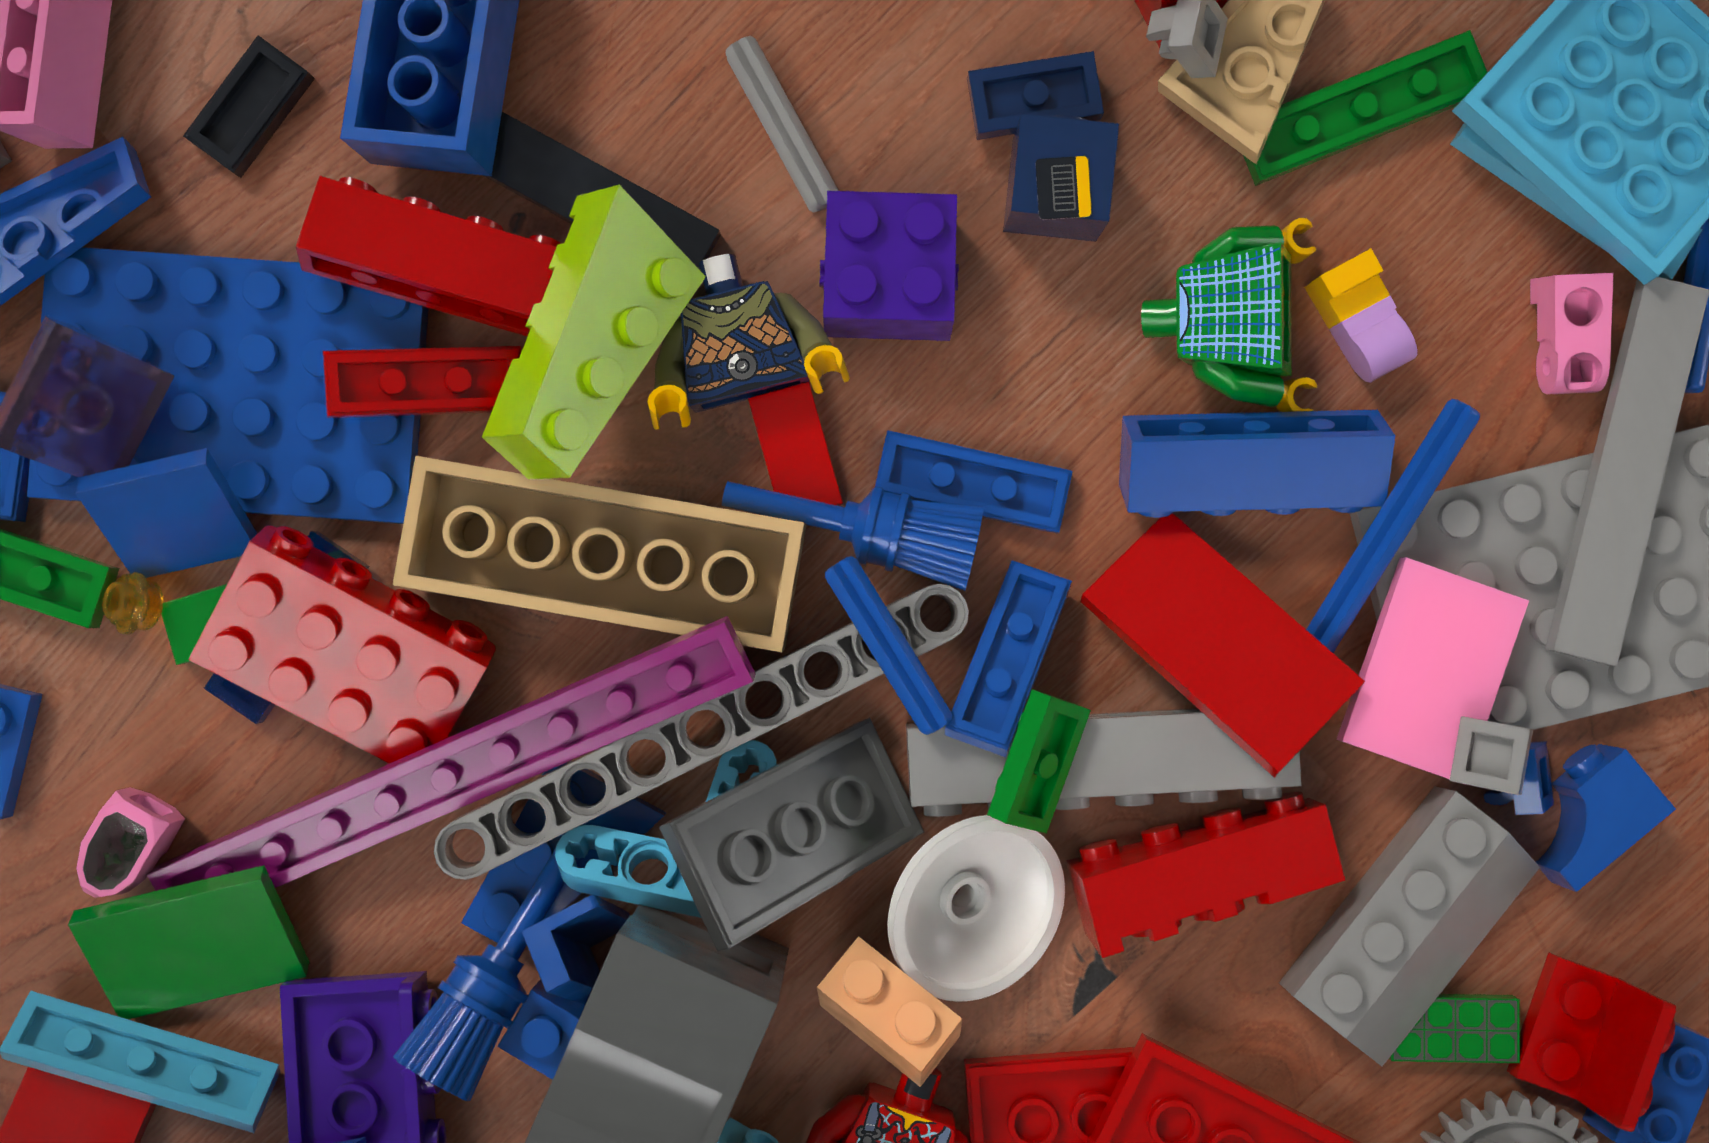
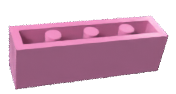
M0 0V131L44 149L93 148L112 0Z

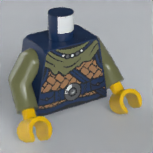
M723 254L699 262V269L706 276L703 280L706 296L691 299L682 311L681 317L676 320L664 338L655 364L654 390L649 395L647 402L654 429H660L659 420L662 415L668 412H678L682 428L690 426L691 423L688 403L691 409L698 413L745 401L751 397L805 382L811 383L813 390L817 394H821L824 391L819 380L825 373L831 371L840 373L844 383L848 382L850 377L842 353L838 348L832 346L821 323L791 294L773 293L768 281L743 286L736 256L734 254Z

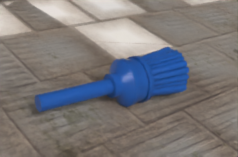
M730 481L726 483L722 498V506L769 517L804 522L805 525L840 532L839 540L852 543L856 559L860 565L866 566L867 563L885 567L884 570L890 572L893 571L894 566L964 591H966L984 507L909 500L910 494L902 492L901 495L884 492L883 488L877 486L870 491L861 503L847 501L845 507Z
M556 849L496 947L488 944L482 955H457L453 962L456 965L446 981L442 980L438 986L443 991V994L393 1056L399 1064L464 1101H471L503 1027L510 1029L513 1024L512 1017L520 1004H525L529 997L517 977L524 965L518 960L527 946L522 931L543 920L565 883L555 858Z

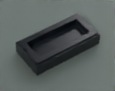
M258 35L183 137L235 175L242 178L315 78L307 70Z

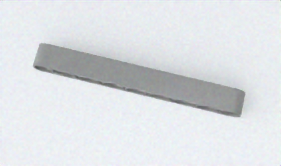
M936 584L921 588L886 605L917 657L954 639L962 633L968 621L969 610L966 600L958 590L949 585ZM929 596L942 598L950 608V621L947 627L940 632H933L927 629L921 621L920 608L924 600ZM852 622L755 670L756 676L752 683L589 752L458 817L444 827L435 840L434 855L436 863L444 873L455 879L467 880L478 877L884 674L877 661L868 657L864 652L862 637ZM817 652L828 653L835 659L838 665V676L835 682L824 689L813 688L805 680L804 665L807 659ZM763 680L774 683L780 690L782 697L781 705L777 712L765 718L752 715L747 710L745 704V696L749 687ZM711 710L722 718L724 733L715 744L700 746L689 738L686 725L689 718L697 711ZM639 740H653L664 749L666 756L665 764L657 773L651 775L640 774L630 765L628 758L629 749ZM591 769L598 772L606 785L604 798L593 804L578 801L570 788L571 778L576 771ZM532 799L542 806L546 815L545 826L542 830L535 833H526L515 826L511 814L512 807L516 801ZM470 829L479 833L485 844V853L481 861L472 863L458 858L452 846L453 837L457 830Z

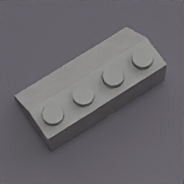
M1434 786L1287 971L1279 984L1349 1042L1383 1066L1540 867L1507 830L1460 793Z

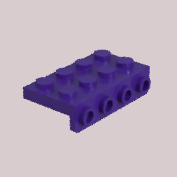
M427 971L296 979L280 985L289 1143H336L366 1137L367 1143H446L445 1122L442 1118L436 1119L434 1094H438L441 1088L399 1064L393 1057L438 1000L435 989H428Z

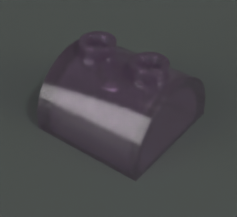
M45 316L0 404V448L77 477L129 466L174 375L91 333L56 318Z

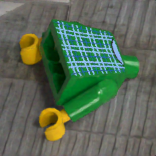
M1298 218L1282 230L1275 225L1232 227L1198 250L1193 257L1192 263L1182 265L1177 269L1176 298L1143 301L1141 324L1144 337L1177 336V356L1188 365H1192L1196 379L1232 400L1267 407L1276 406L1280 412L1313 411V409L1298 407L1295 404L1293 394L1297 387L1305 389L1317 388L1315 380L1306 377L1283 381L1279 377L1292 376L1291 264L1302 262L1317 250L1316 247H1299L1294 242L1293 234H1303L1313 227L1311 221L1307 218Z

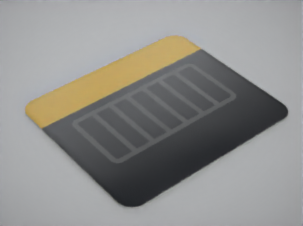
M1087 157L1038 159L1035 165L1039 218L1046 220L1089 217L1091 215V198Z

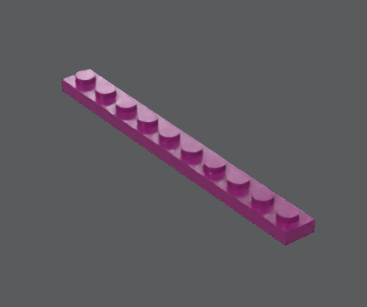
M728 616L723 617L161 863L150 871L147 877L155 891L265 865L274 887H279L752 683L756 673Z

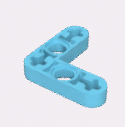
M750 740L724 753L719 760L706 802L739 785L738 773H745L749 765L759 766V772L753 773L750 779L777 765L773 751L766 744ZM581 825L566 832L557 843L555 858L562 879L569 888L580 893L701 918L665 839L596 825ZM589 849L597 850L599 860L590 859L585 868L577 867L575 858H585ZM658 859L668 866L665 876L656 883L650 885L640 884L632 878L634 868L642 861ZM611 865L618 866V876H613Z

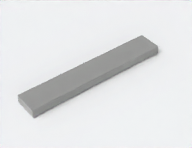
M1656 277L1645 285L1638 279L1636 281L1545 650L1607 666H1617L1702 325L1709 289L1661 277Z

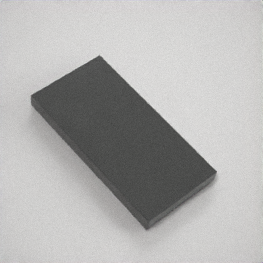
M870 718L847 727L659 826L717 951L733 947L924 833Z

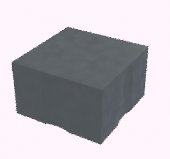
M638 905L633 915H630L614 939L525 1143H717L778 1005L789 948L754 933L729 949L717 951L702 918Z

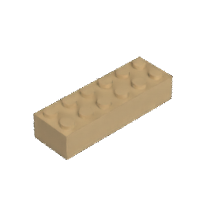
M415 456L393 585L678 635L687 634L728 616L742 646L783 652L786 647L806 525L804 522L554 479H527L523 474Z

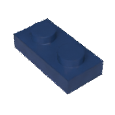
M1094 51L968 71L967 84L977 140L1015 134L1021 113L1041 116L1071 115L1089 121H1100L1104 114Z

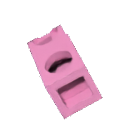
M1613 273L1553 275L1530 279V304H1537V342H1540L1536 359V375L1539 387L1543 393H1596L1601 391L1606 385L1609 376L1611 354Z

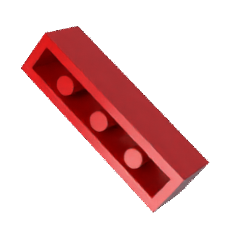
M319 176L296 244V250L302 271L528 337L530 329L525 327L534 304L541 303L553 273L549 269V265L557 245L562 243L543 235H532L529 238L505 232L501 225L488 218L469 216L466 219L442 213L435 204L422 198L405 197L403 200L379 194L373 186L359 179L342 177L339 181Z

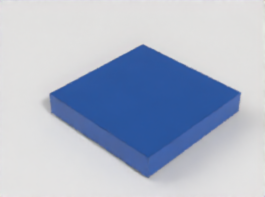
M208 448L78 477L75 494L134 580L240 557L244 553L249 541L257 535L256 530Z

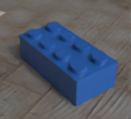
M363 0L340 139L366 161L374 165L492 176L519 0Z

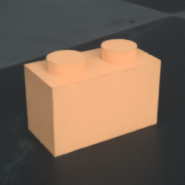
M859 936L817 986L819 1002L822 1008L919 1087L922 1086L960 1037L962 1018Z

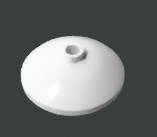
M988 815L962 820L933 836L909 861L896 884L891 898L887 924L888 938L893 957L899 968L934 997L955 1002L979 1000L1006 989L1022 978L1039 961L1048 948L1062 916L1065 899V881L1062 866L1055 850L1039 832L1005 824Z

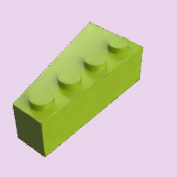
M620 185L576 197L569 217L574 219L565 243L557 245L549 265V269L553 271L541 303L534 304L525 325L530 331L519 358L512 359L482 435V438L527 479L570 478L706 277Z

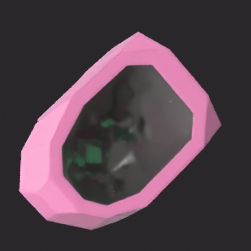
M130 787L115 791L99 811L81 842L76 869L82 890L94 898L124 894L131 891L147 878V874L153 870L160 857L168 851L185 818L175 807L151 793Z

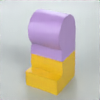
M1372 248L1322 274L1304 287L1353 370L1361 379L1369 383L1408 363L1417 356L1415 339L1406 322L1395 310L1397 307L1379 276V273L1384 270Z

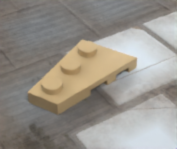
M1229 0L1222 8L1228 20L1216 76L1191 78L1179 61L1176 60L1158 80V92L1246 158L1257 164L1325 0Z

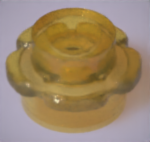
M141 573L123 574L116 582L111 583L104 593L102 603L104 615L110 620L111 624L116 625L117 631L121 634L129 635L136 630H150L156 625L162 613V589L157 582L146 580L145 576Z

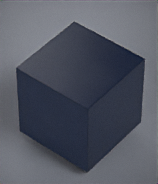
M1021 113L1012 140L1003 232L1096 242L1110 219L1119 124L1089 121L1071 115L1041 116ZM1087 157L1091 215L1080 218L1040 219L1038 213L1036 161L1044 158Z

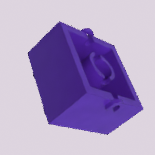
M827 191L825 260H820L819 286L824 287L823 324L827 337L950 341L954 325L955 291H958L959 264H956L957 194Z

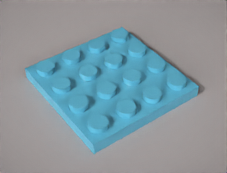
M1554 0L1452 110L1454 114L1644 285L1663 272L1709 218V17L1690 0Z

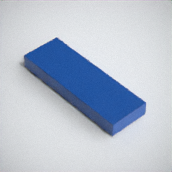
M887 430L875 486L883 488L884 492L901 495L902 492L910 494L909 500L984 507V518L1057 534L1060 532L1073 471Z
M1013 560L1011 561L951 711L952 720L945 726V736L1006 758L1016 733L1020 716L1025 709L1070 591L1071 580Z

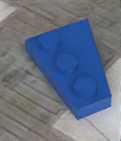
M566 762V763H564V764H562V765H559V766H557V767H555V768H552V769H550V770H548V771H545V772H543L542 775H545V774H547V773H549V772H551V771H553V770H555V769H557V768H559V767H561V766H563V765H565V764H567V763H569V762ZM588 769L576 771L571 778V792L578 801L593 804L604 798L606 785L601 776ZM636 797L582 825H596L644 835L666 815V812ZM528 799L515 826L526 833H535L542 830L546 820L544 809L538 802ZM562 835L490 870L461 923L498 943L556 849V845ZM589 849L585 858L578 860L577 867L585 868L590 859L599 860L597 850ZM564 883L543 920L565 909L581 893L569 888Z

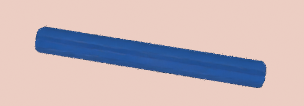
M1458 399L1447 401L1306 630L1332 653L1336 650L1480 420V413L1475 408Z

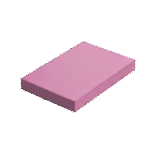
M1407 557L1399 558L1359 676L1365 682L1352 695L1336 740L1450 780L1461 716L1488 721L1529 600Z

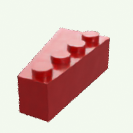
M1299 791L1283 793L1280 798L1265 799L1266 809L1242 815L1239 807L1226 808L1205 814L1203 816L1204 825L1180 831L1177 823H1170L1142 831L1143 841L1118 847L1116 839H1108L1080 847L1081 857L1069 859L1066 862L1086 936L1100 956L1105 958L1124 952L1121 938L1126 936L1149 937L1151 941L1155 942L1179 934L1178 928L1182 925L1181 919L1193 916L1196 921L1218 922L1239 915L1238 913L1245 909L1243 899L1252 896L1256 897L1258 904H1274L1346 881L1326 804L1311 798L1304 799L1303 793Z

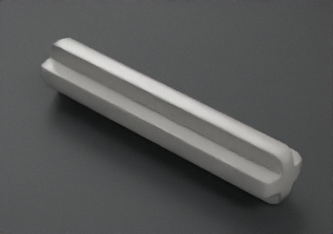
M752 36L739 39L726 49L727 61L808 209L813 213L827 208V191H838L757 40Z

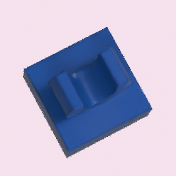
M1547 741L1531 742L1522 795L1489 790L1484 794L1485 802L1492 805H1504L1514 799L1515 815L1543 814L1553 806L1554 799Z

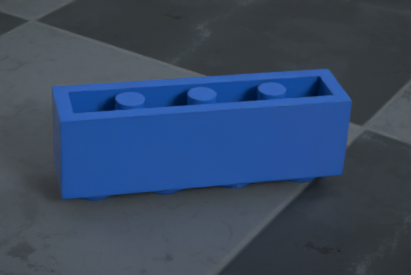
M1378 409L1122 416L1119 487L1128 513H1139L1152 518L1166 517L1173 512L1202 511L1208 515L1227 516L1235 513L1236 510L1265 509L1274 514L1287 515L1296 513L1303 508H1329L1341 513H1355L1361 511L1364 507H1382L1387 500L1396 435Z

